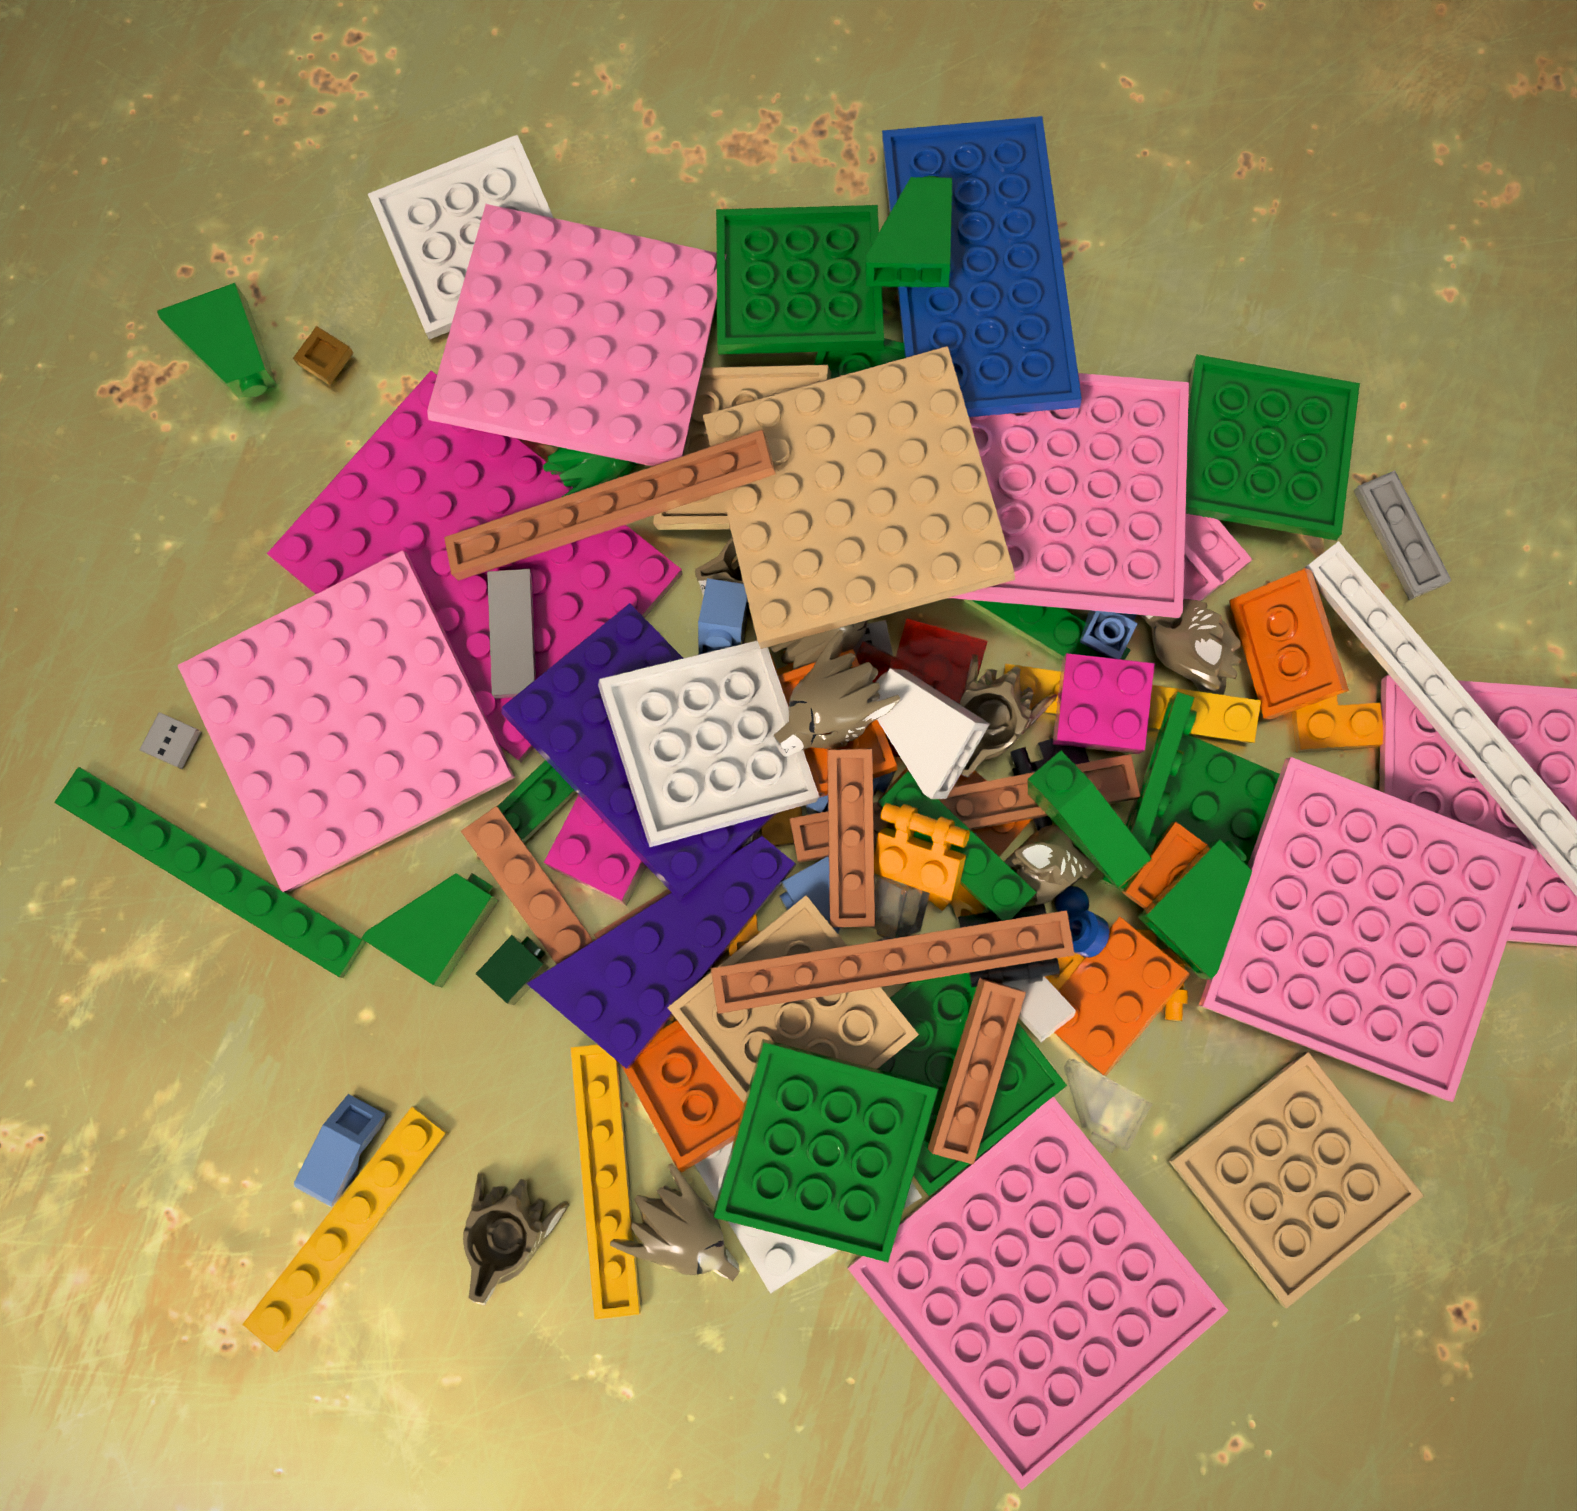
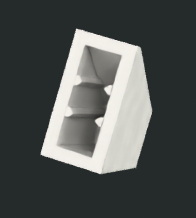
M890 668L888 673L882 674L877 680L880 685V690L878 691L880 698L878 701L895 695H899L900 701L889 713L877 720L924 795L930 799H947L990 723L908 671Z

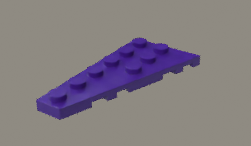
M761 836L727 858L681 901L673 893L668 894L531 980L527 985L622 1066L629 1069L673 1016L667 1007L706 976L781 885L782 881L795 868L796 863Z

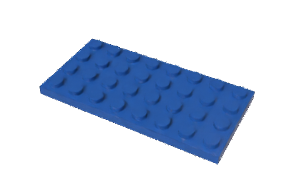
M1043 117L883 130L882 144L890 212L910 177L937 176L939 178H952L949 287H898L905 358L948 346L969 417L1080 408L1082 397Z

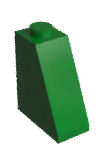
M937 176L910 177L866 254V286L949 287L952 178H939Z
M236 283L157 310L159 318L172 334L238 399L260 396L268 388L277 385L248 301Z
M1220 839L1209 842L1138 916L1200 979H1212L1218 973L1252 874V870L1244 863L1247 860L1246 855L1232 842L1226 841L1223 843Z
M455 873L368 929L361 939L430 984L442 988L499 900L489 894L493 886L475 874L471 873L466 880Z

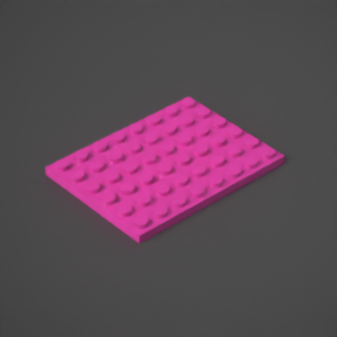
M430 371L267 554L314 594H318L402 550L406 552L499 745L522 763L534 747L501 713L502 706L513 697L494 699L492 696L488 571L458 581L451 575L444 537L561 498L573 487H565L559 475L545 472L543 465L546 461L517 438L428 420L427 410L437 378V374ZM627 525L489 570L530 569L532 572L536 679L629 603L645 618L683 574L681 568Z

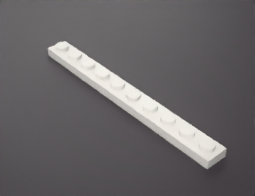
M1338 541L1305 567L1312 570L1320 594L1577 896L1576 819Z

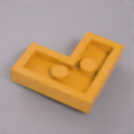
M1336 695L1291 712L1296 753L1377 748L1383 745V720L1380 703L1338 705Z

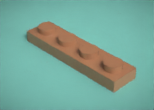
M827 749L830 925L832 927H875L872 749Z
M497 806L461 830V833L556 965L594 942Z
M979 978L929 1142L928 1150L932 1154L974 1165L1026 992Z

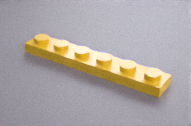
M1005 664L1003 675L1007 674L1015 666L1021 669V692L1028 687L1033 690L1034 693L1029 709H1032L1051 693H1055L1057 698L1044 713L1056 714L1060 671ZM1152 685L1148 728L1160 729L1170 697L1180 692L1194 697L1191 710L1197 711L1190 734L1255 743L1261 700Z
M599 1045L571 1047L594 1320L639 1315L641 1308L636 1257L610 1246V1242L613 1239L634 1241V1232L631 1229L633 1221L618 1061Z
M412 1106L242 1325L276 1353L281 1351L449 1132L416 1106Z

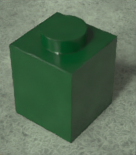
M511 935L477 971L476 975L507 1004L515 1005L531 988L527 983L543 974L549 968L541 960L546 952L528 936L521 941L519 938Z

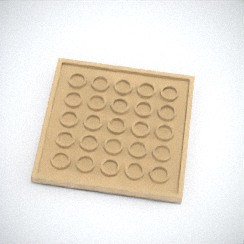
M948 346L703 415L710 447L763 430L767 437L776 471L775 475L722 492L757 641L761 649L1015 580L1011 558Z

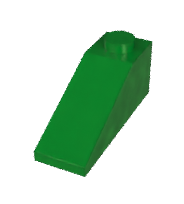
M1062 751L1058 752L1028 778V795L1117 889L1151 861L1152 858L1095 785Z

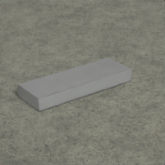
M1396 471L1357 486L1354 493L1409 600L1452 581Z
M530 569L487 572L491 684L494 699L515 697L536 680L532 572Z

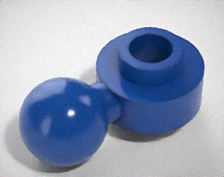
M1068 886L1055 897L1056 911L1067 910L1074 953L1087 958L1094 957L1104 949L1108 942V923L1104 918L1088 911L1089 898L1083 889L1077 886Z

